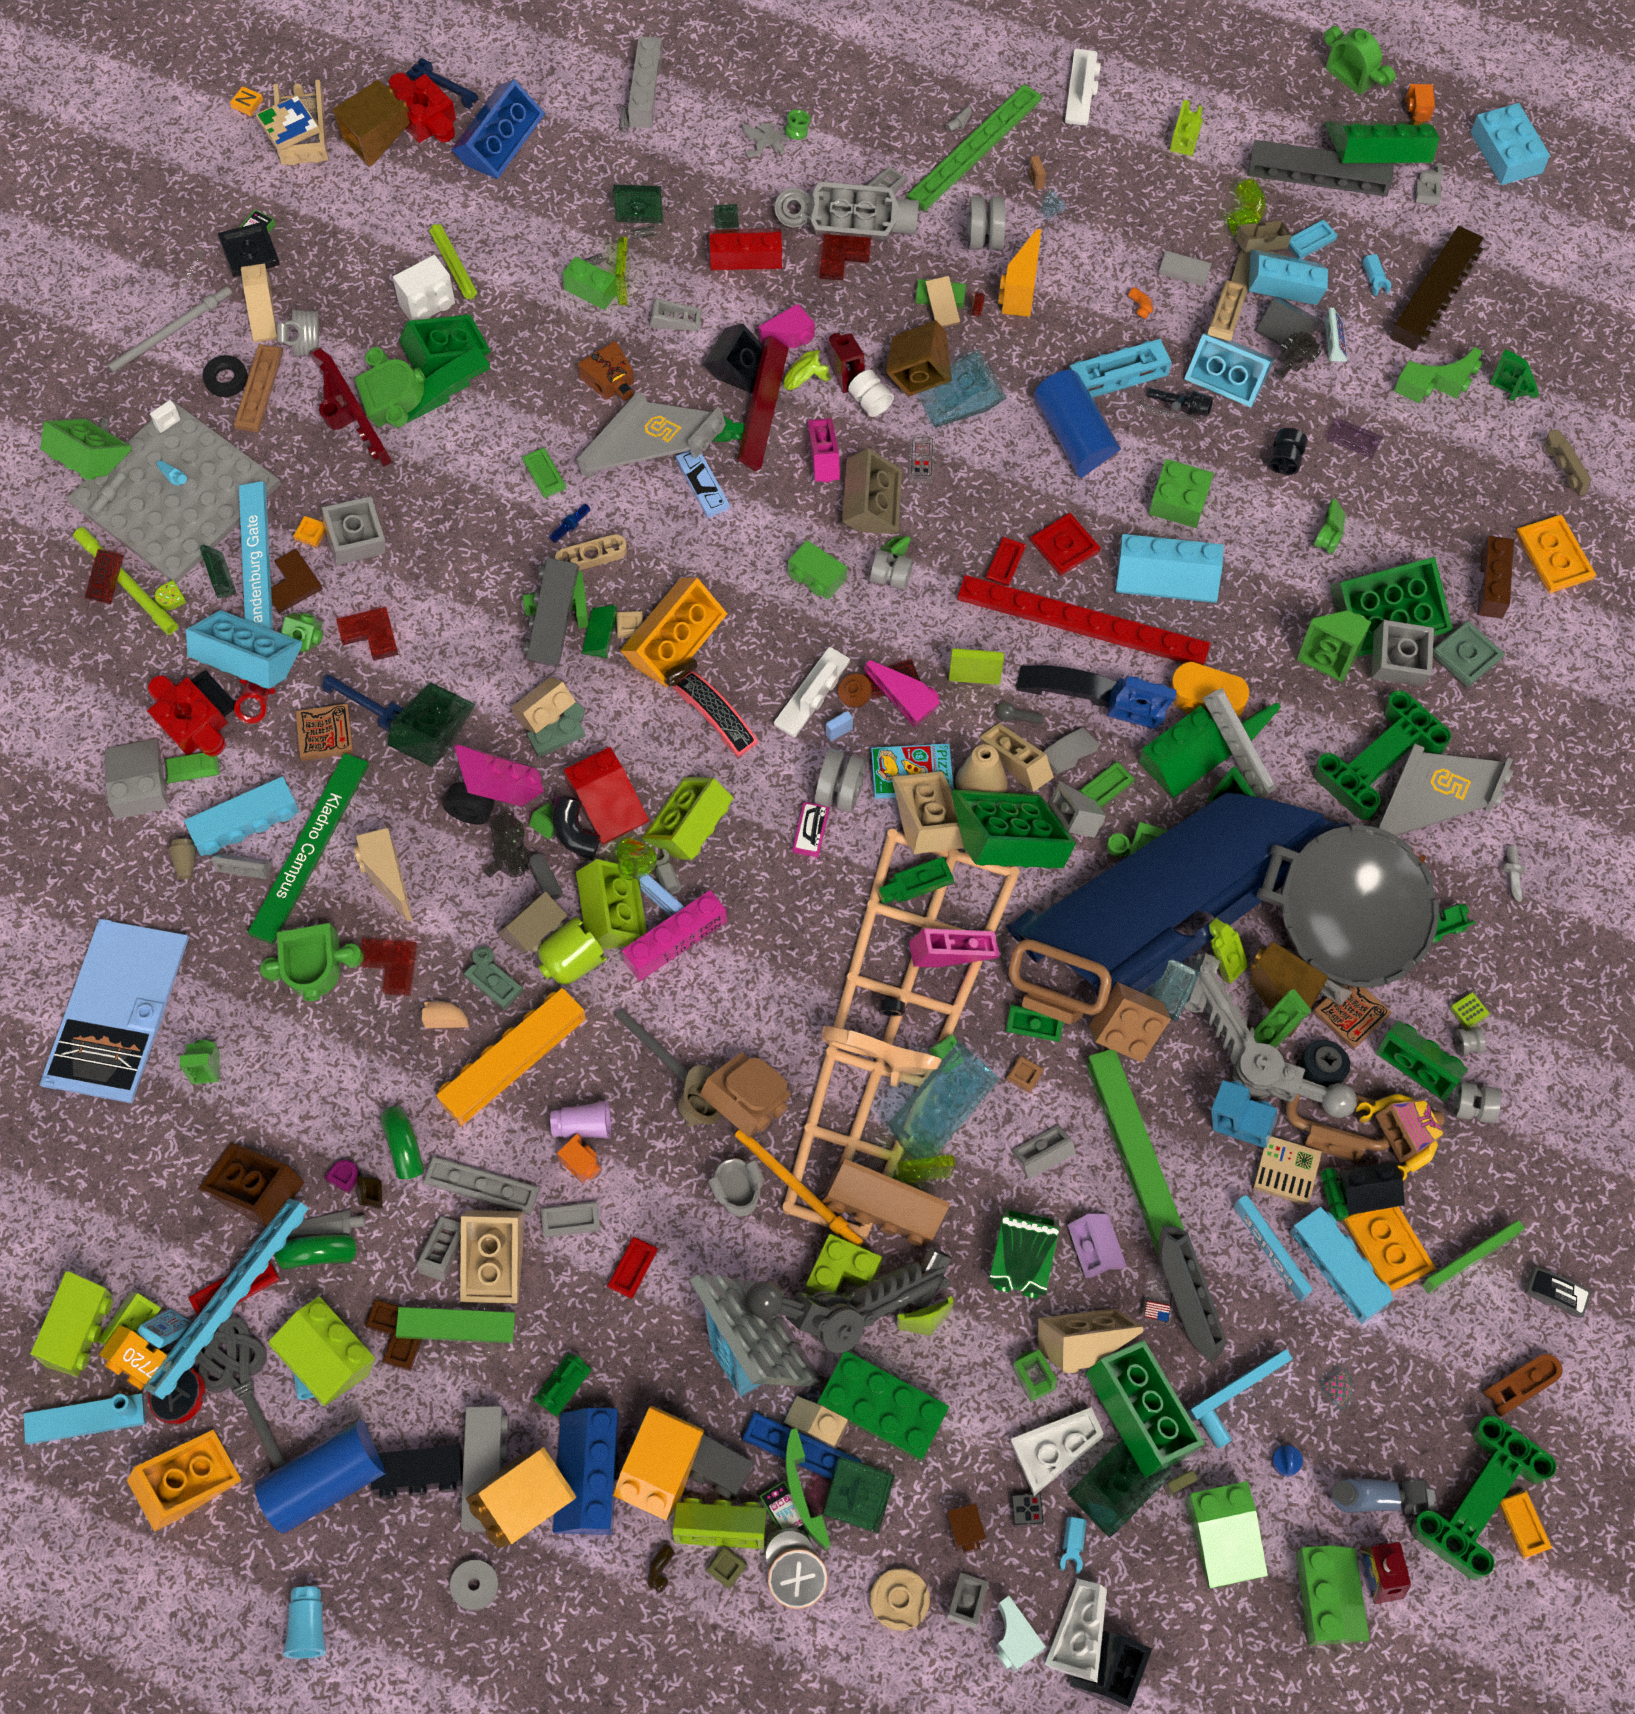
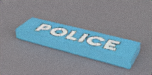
M1245 1195L1238 1199L1234 1209L1297 1300L1301 1302L1312 1292V1287L1250 1198Z

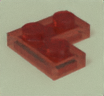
M824 234L820 279L844 280L845 261L869 263L871 238Z
M387 607L336 619L343 645L368 640L373 661L399 655Z
M362 939L361 950L364 958L360 967L385 969L383 994L411 996L418 947L417 942Z

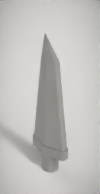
M343 1210V1212L303 1220L297 1228L291 1231L288 1237L318 1235L351 1236L352 1228L366 1226L365 1215L351 1217V1210Z

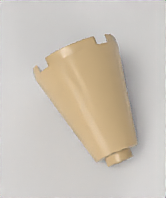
M983 744L973 750L956 774V790L1006 792L1007 777L998 752L994 747Z

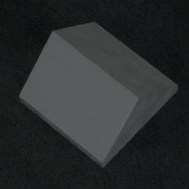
M1276 298L1269 305L1256 333L1298 355L1322 323V320L1282 298Z

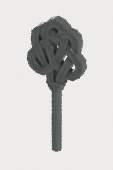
M236 1317L229 1318L219 1325L217 1332H214L212 1341L197 1354L196 1361L200 1364L198 1373L203 1377L205 1387L209 1392L221 1393L230 1387L232 1393L239 1400L243 1401L274 1469H277L285 1464V1461L253 1396L254 1382H252L251 1376H254L263 1369L267 1361V1351L259 1341L252 1338L249 1327L242 1319ZM224 1344L227 1347V1355L220 1350ZM252 1350H254V1352H255V1358H254L253 1361H252ZM215 1359L225 1366V1370L214 1363ZM210 1373H212L220 1380L211 1381ZM237 1373L239 1374L241 1384L235 1379Z

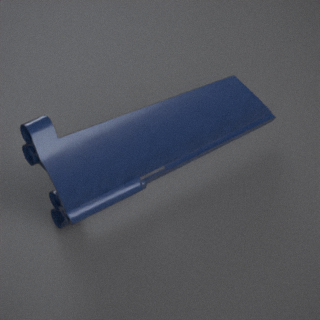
M1225 793L1038 915L1027 907L1006 923V927L1017 942L1026 939L1035 940L1105 966L1112 979L1110 992L1117 982L1142 992L1214 938L1209 929V924L1213 920L1193 935L1177 932L1175 930L1177 925L1196 911H1203L1212 915L1214 919L1218 918V920L1230 926L1263 901L1258 899L1256 895L1258 889L1262 888L1272 856L1270 855L1272 845L1282 846L1299 853L1307 843L1322 833L1334 828L1350 826V824L1331 822L1323 817L1324 814L1282 802ZM1282 860L1273 892L1284 884L1290 865L1287 861ZM1026 950V953L1036 963L1046 957L1034 951ZM1065 963L1087 980L1098 996L1101 982L1099 976L1093 972Z

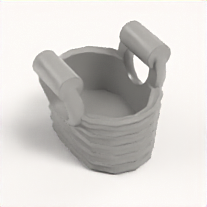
M292 309V320L277 323L278 342L292 346L294 357H309L310 350L319 348V317L317 310ZM289 326H294L298 331V336L294 340H289Z
M732 1158L723 1161L717 1166L713 1178L708 1183L716 1201L724 1205L729 1213L741 1217L747 1216L755 1210L760 1196V1189L765 1179L756 1161L747 1163L746 1161Z

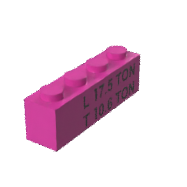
M709 890L622 949L624 963L640 982L727 922L725 907L713 892Z

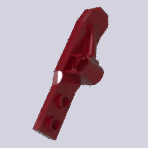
M321 348L310 350L312 360L323 373L324 401L319 406V412L326 425L330 429L338 430L357 421L360 427L356 430L363 442L368 440L371 444L367 449L374 461L379 459L383 467L392 463L386 449L332 357Z

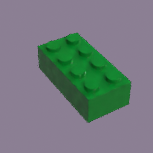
M1145 1340L1100 1359L1085 1373L1145 1478L1188 1458L1205 1445Z
M848 1351L843 1353L818 1401L819 1405L848 1419L849 1424L921 1463L950 1407Z

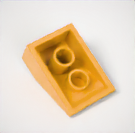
M1041 229L1035 230L1008 264L1007 275L1002 274L998 304H1003L1002 314L1027 317L1031 315Z
M650 1406L621 1470L613 1496L667 1521L676 1510L677 1502L680 1503L704 1429L654 1406Z
M211 1430L135 1466L127 1482L155 1532L178 1521L241 1482V1478L215 1431Z

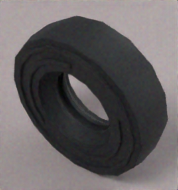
M231 355L215 357L203 369V380L206 388L218 397L237 395L246 386L248 374L245 365L238 358ZM222 370H231L235 373L234 378L229 382L221 383L216 380L217 374Z

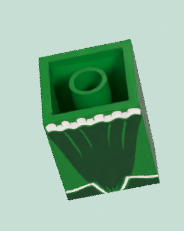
M1003 1208L989 1284H994V1289L1003 1292H1010L1011 1288L1021 1290L1023 1296L1030 1298H1039V1295L1045 1296L1060 1229L1059 1220Z

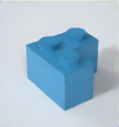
M1223 1080L1211 1109L1213 1131L1267 1148L1277 1122V1108H1274L1272 1104L1266 1101L1256 1102L1250 1100V1089L1246 1088L1244 1084L1237 1081L1227 1082Z

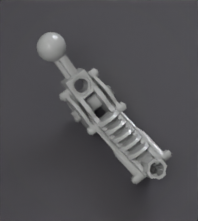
M1198 954L1180 1005L1194 1013L1203 1012L1204 1008L1209 1014L1208 1023L1210 1027L1212 1023L1215 1024L1216 1037L1218 1038L1221 1034L1224 1050L1228 1046L1231 1051L1230 1060L1234 1065L1233 1081L1240 1082L1250 1089V1099L1260 1100L1271 1095L1293 1103L1298 1094L1322 1103L1325 1112L1333 1118H1344L1352 1114L1357 1105V1097L1351 1087L1343 1083H1335L1324 1087L1302 1079L1305 1069L1284 1062L1280 1052L1271 1045L1255 1041V1030L1252 1027L1249 1031L1247 1028V1017L1244 1016L1242 1019L1239 1015V1004L1237 1003L1235 1007L1232 1003L1233 994L1230 991L1229 995H1227L1225 992V981L1223 980L1220 984L1216 977L1220 961L1209 954Z

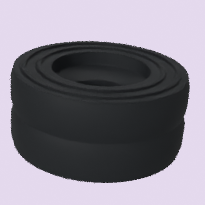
M457 782L449 787L443 807L449 815L462 822L482 825L489 820L495 801L494 799L468 793L465 783Z

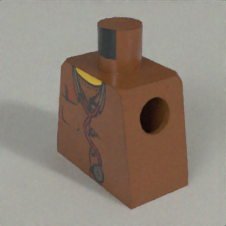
M616 341L577 363L579 378L604 399L608 400L618 394L623 401H626L633 396L634 390L630 387L634 384L633 369Z

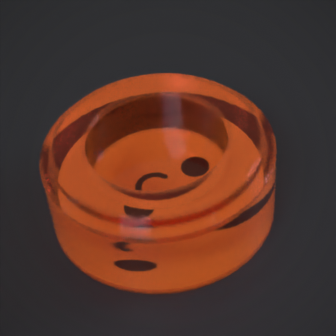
M975 291L971 316H981L985 297L984 293Z

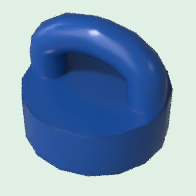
M1285 1445L1275 1451L1272 1457V1465L1278 1474L1290 1477L1301 1469L1303 1458L1298 1449Z

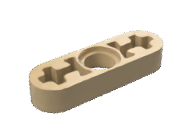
M616 534L560 549L556 553L555 559L563 561V558L568 557L571 563L578 564L579 570L623 558L627 553L626 540ZM616 544L619 550L614 551L612 545ZM603 546H604V550L606 551V554H604V555L602 554V548H601V547H603ZM588 550L598 552V555L593 559H588L584 556ZM580 553L581 561H578L576 554Z

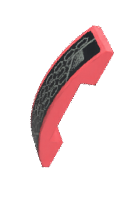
M690 672L679 680L677 686H672L688 705L691 703L721 735V740L738 758L758 743L752 731L734 708L712 685L697 673Z

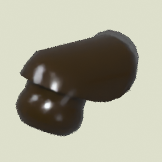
M688 658L667 669L664 674L666 678L665 683L668 686H677L679 678L684 677L697 668V661L694 658Z
M663 1545L649 1564L647 1584L651 1590L655 1589L658 1593H662L668 1585V1578L663 1577L662 1573L675 1555L674 1550L668 1545Z

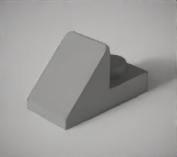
M960 1572L947 1620L976 1629L989 1582Z

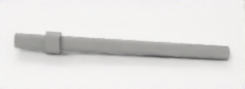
M226 286L214 295L209 294L202 299V303L107 365L108 368L114 373L209 310L211 312L218 307V303L233 294L231 289Z

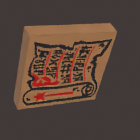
M348 704L295 711L301 761L354 753Z
M1346 986L1352 990V994L1342 1005H1338L1329 998H1326L1313 1011V1014L1354 1050L1392 1012L1366 988Z

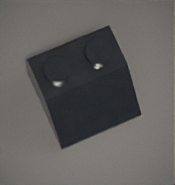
M743 323L724 328L703 365L717 380L753 393L764 345Z

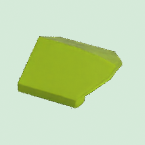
M950 1296L946 1298V1301L905 1315L903 1313L898 1314L896 1326L898 1330L932 1336L952 1311L954 1300Z

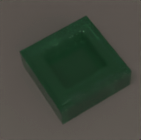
M737 204L714 205L715 229L739 228Z

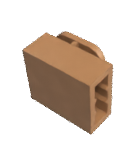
M741 1052L707 1078L700 1096L750 1138L757 1131L763 1132L770 1125L774 1117L779 1119L788 1109L786 1103L791 1093L786 1090L787 1082L785 1078L762 1059L749 1058Z

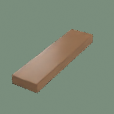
M258 344L234 422L235 429L252 432L260 431L283 355L281 347Z

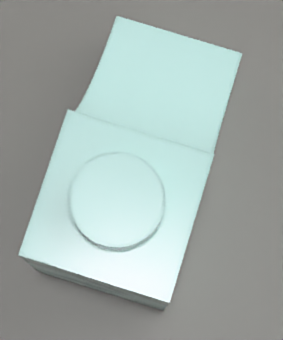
M1008 1596L997 1606L1004 1621L1003 1640L996 1646L999 1650L996 1656L1005 1669L1011 1667L1015 1673L1044 1651L1046 1646L1011 1597Z

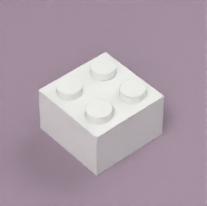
M435 255L393 276L399 306L410 321L429 319L432 315L440 311H446L455 304L450 274Z

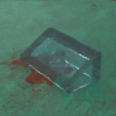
M1173 959L1169 960L1152 997L1164 1002L1171 1020L1177 1022L1200 972Z

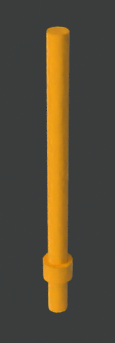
M741 1130L735 1133V1137L830 1225L829 1228L837 1236L841 1235L848 1242L860 1247L863 1240L848 1227L849 1223L841 1215H835L752 1136L749 1138Z

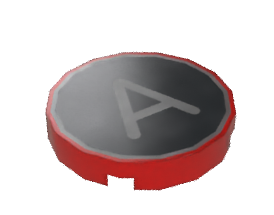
M190 1368L184 1371L177 1380L176 1388L169 1395H166L163 1400L149 1393V1406L153 1415L158 1420L168 1424H183L192 1419L203 1404L201 1400L206 1389L203 1377L195 1369Z

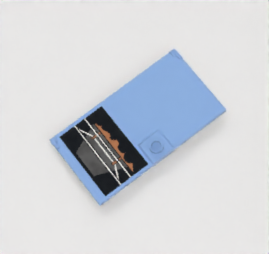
M99 919L39 1085L55 1090L133 1103L155 1036L163 1019L166 1004L189 936Z

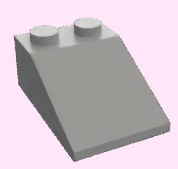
M158 738L105 749V784L108 805L116 819L169 808Z

